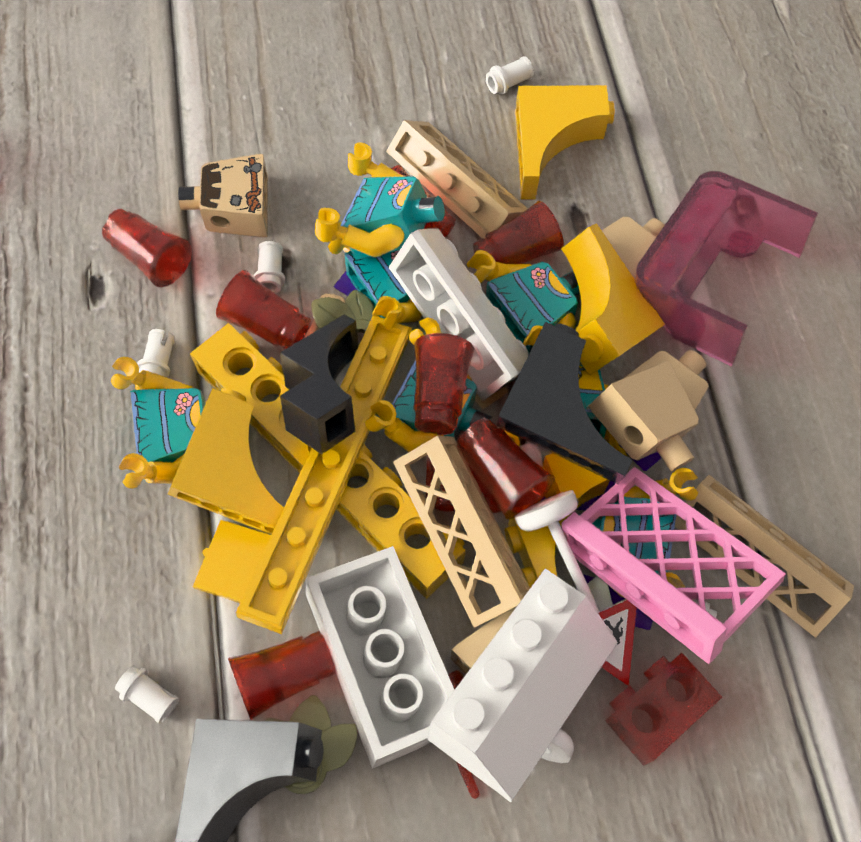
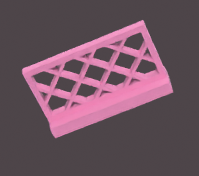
M636 467L631 469L619 484L612 486L581 515L573 512L562 522L563 533L576 560L708 664L720 654L723 643L784 581L786 575L785 572ZM636 485L650 495V503L625 504L624 494ZM676 514L686 521L687 530H660L659 515ZM652 515L654 530L627 531L626 516ZM600 516H620L621 531L602 532L592 523ZM696 541L716 542L723 547L724 557L698 558ZM655 542L657 559L636 558L629 552L628 543ZM662 542H688L691 558L664 559ZM727 569L729 587H702L700 570ZM735 569H753L766 578V580L759 587H738ZM665 570H692L695 588L674 587L667 581ZM704 599H732L734 613L722 623L706 611ZM740 599H747V600L741 605Z

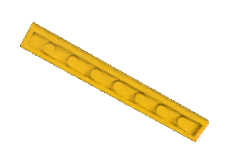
M372 316L340 386L344 392L352 397L356 432L323 454L311 448L237 608V618L282 634L370 432L366 428L365 421L373 415L377 416V413L372 411L370 406L384 399L409 342V335L412 331L411 327L395 322L392 329H386L383 326L385 318Z

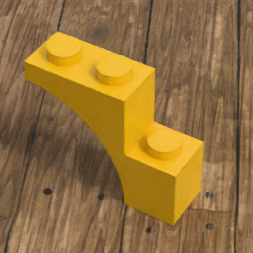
M553 453L545 456L543 469L538 473L539 485L546 498L573 490L578 500L577 508L592 498L604 494L610 481ZM534 504L511 511L508 527L504 529L505 537L512 553L519 552L524 565L521 571L530 588L544 569L557 576L555 566L556 543L548 526L533 531H523L519 528L514 518L518 513ZM571 514L558 521L560 526H562V522L565 519H567Z

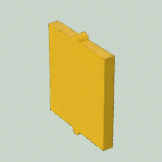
M220 520L209 548H205L202 552L205 558L193 584L194 589L240 603L271 535Z

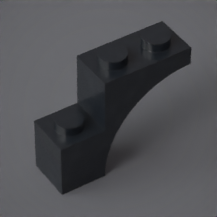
M345 314L280 352L285 387L290 389L280 395L286 431L320 454L325 453L356 432L352 397L344 392L335 382L341 370L353 359L359 347L356 320Z

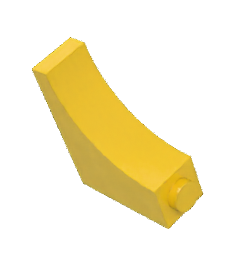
M607 85L518 86L515 115L521 199H536L540 175L547 163L559 152L577 143L604 139L607 124H613L615 114L614 101H608Z
M597 223L589 226L561 248L573 269L579 286L581 316L576 331L579 333L580 338L586 340L580 362L589 375L665 325Z
M212 388L167 495L272 535L284 507L273 498L262 484L252 462L249 448V425L254 405L246 402V397L235 390L222 388L219 391Z

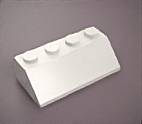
M438 228L418 229L411 233L390 264L389 269L424 319L433 318L438 322L441 329L438 339L443 340L472 378V381L477 385L476 393L483 402L518 378L529 352L526 346L520 340H517L507 327L502 312L488 300L482 291L478 278L469 272L462 263L454 244L450 240L445 239Z
M394 547L386 548L307 577L306 597L372 769L430 743L428 735L431 721L453 693L454 688Z
M544 569L431 721L428 740L509 802H512L618 643L587 596L547 569Z

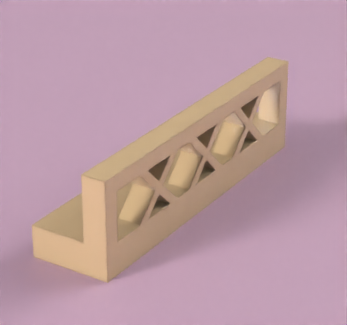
M404 120L386 151L410 174L419 179L420 183L435 196H440L443 203L488 244L497 243L510 222L525 221L531 213L525 205L429 122Z
M436 436L393 461L473 627L475 628L516 608L530 587L454 437ZM427 455L435 468L431 486L418 483L410 468L411 464ZM441 482H442V484H443V486H444L446 492H445V491H442V490H439V489H440ZM422 491L428 493L427 500ZM437 496L450 500L455 509L451 527L437 523L433 514ZM461 523L466 532L460 531ZM442 532L449 534L447 541ZM457 537L471 542L476 551L472 569L459 565L453 555ZM482 565L487 574L480 572ZM464 575L470 576V577H469V580H468V583H467V581H466ZM478 580L492 584L501 601L500 604L483 613L473 596Z
M708 475L697 486L696 490L699 493L696 499L685 501V503L692 508L697 502L712 513L715 524L722 528L721 521H723L730 528L722 529L731 535H741L749 542V546L753 551L758 553L759 549L767 555L762 556L772 564H778L786 570L789 586H778L768 596L767 600L816 638L852 599L854 585L716 479ZM676 515L675 527L678 530H687L686 521ZM696 541L697 545L714 558L724 557L723 547L714 541ZM735 569L736 575L751 587H759L764 582L762 576L755 570L752 572L749 569ZM795 578L804 585H796ZM815 593L830 605L814 621L799 609L797 594ZM790 594L791 602L782 595Z

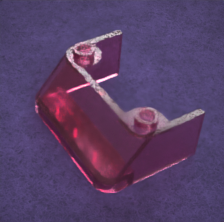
M720 171L705 172L694 182L639 261L636 268L635 285L646 301L665 323L664 327L671 337L732 367L736 361L748 325L691 299V295L721 251L734 257L745 258L754 255L762 243L765 242L800 258L818 212Z

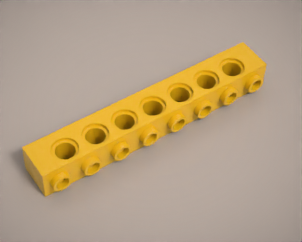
M227 323L190 353L197 372L214 389L221 391L222 388H228L244 395L246 402L254 405L250 425L300 473L311 447L286 431L280 395L290 389L285 387L282 366L273 357L266 359L259 352L258 344L246 331L239 333L232 325ZM242 368L251 369L248 373L244 375L235 374L238 370ZM269 394L279 395L275 401H262ZM364 444L350 478L361 476L368 481L359 488H351L346 485L336 510L377 551L393 546L407 580L427 599L449 576L410 496L401 488L403 486L401 480L388 467L381 469L371 460L373 457L372 453ZM383 505H392L398 509V512L390 518H382L375 513ZM442 532L447 541L449 534ZM421 534L427 537L430 542L423 548L415 549L407 545L406 540L411 535ZM457 537L453 555L457 563L462 565L466 552L463 548L465 543L463 539Z

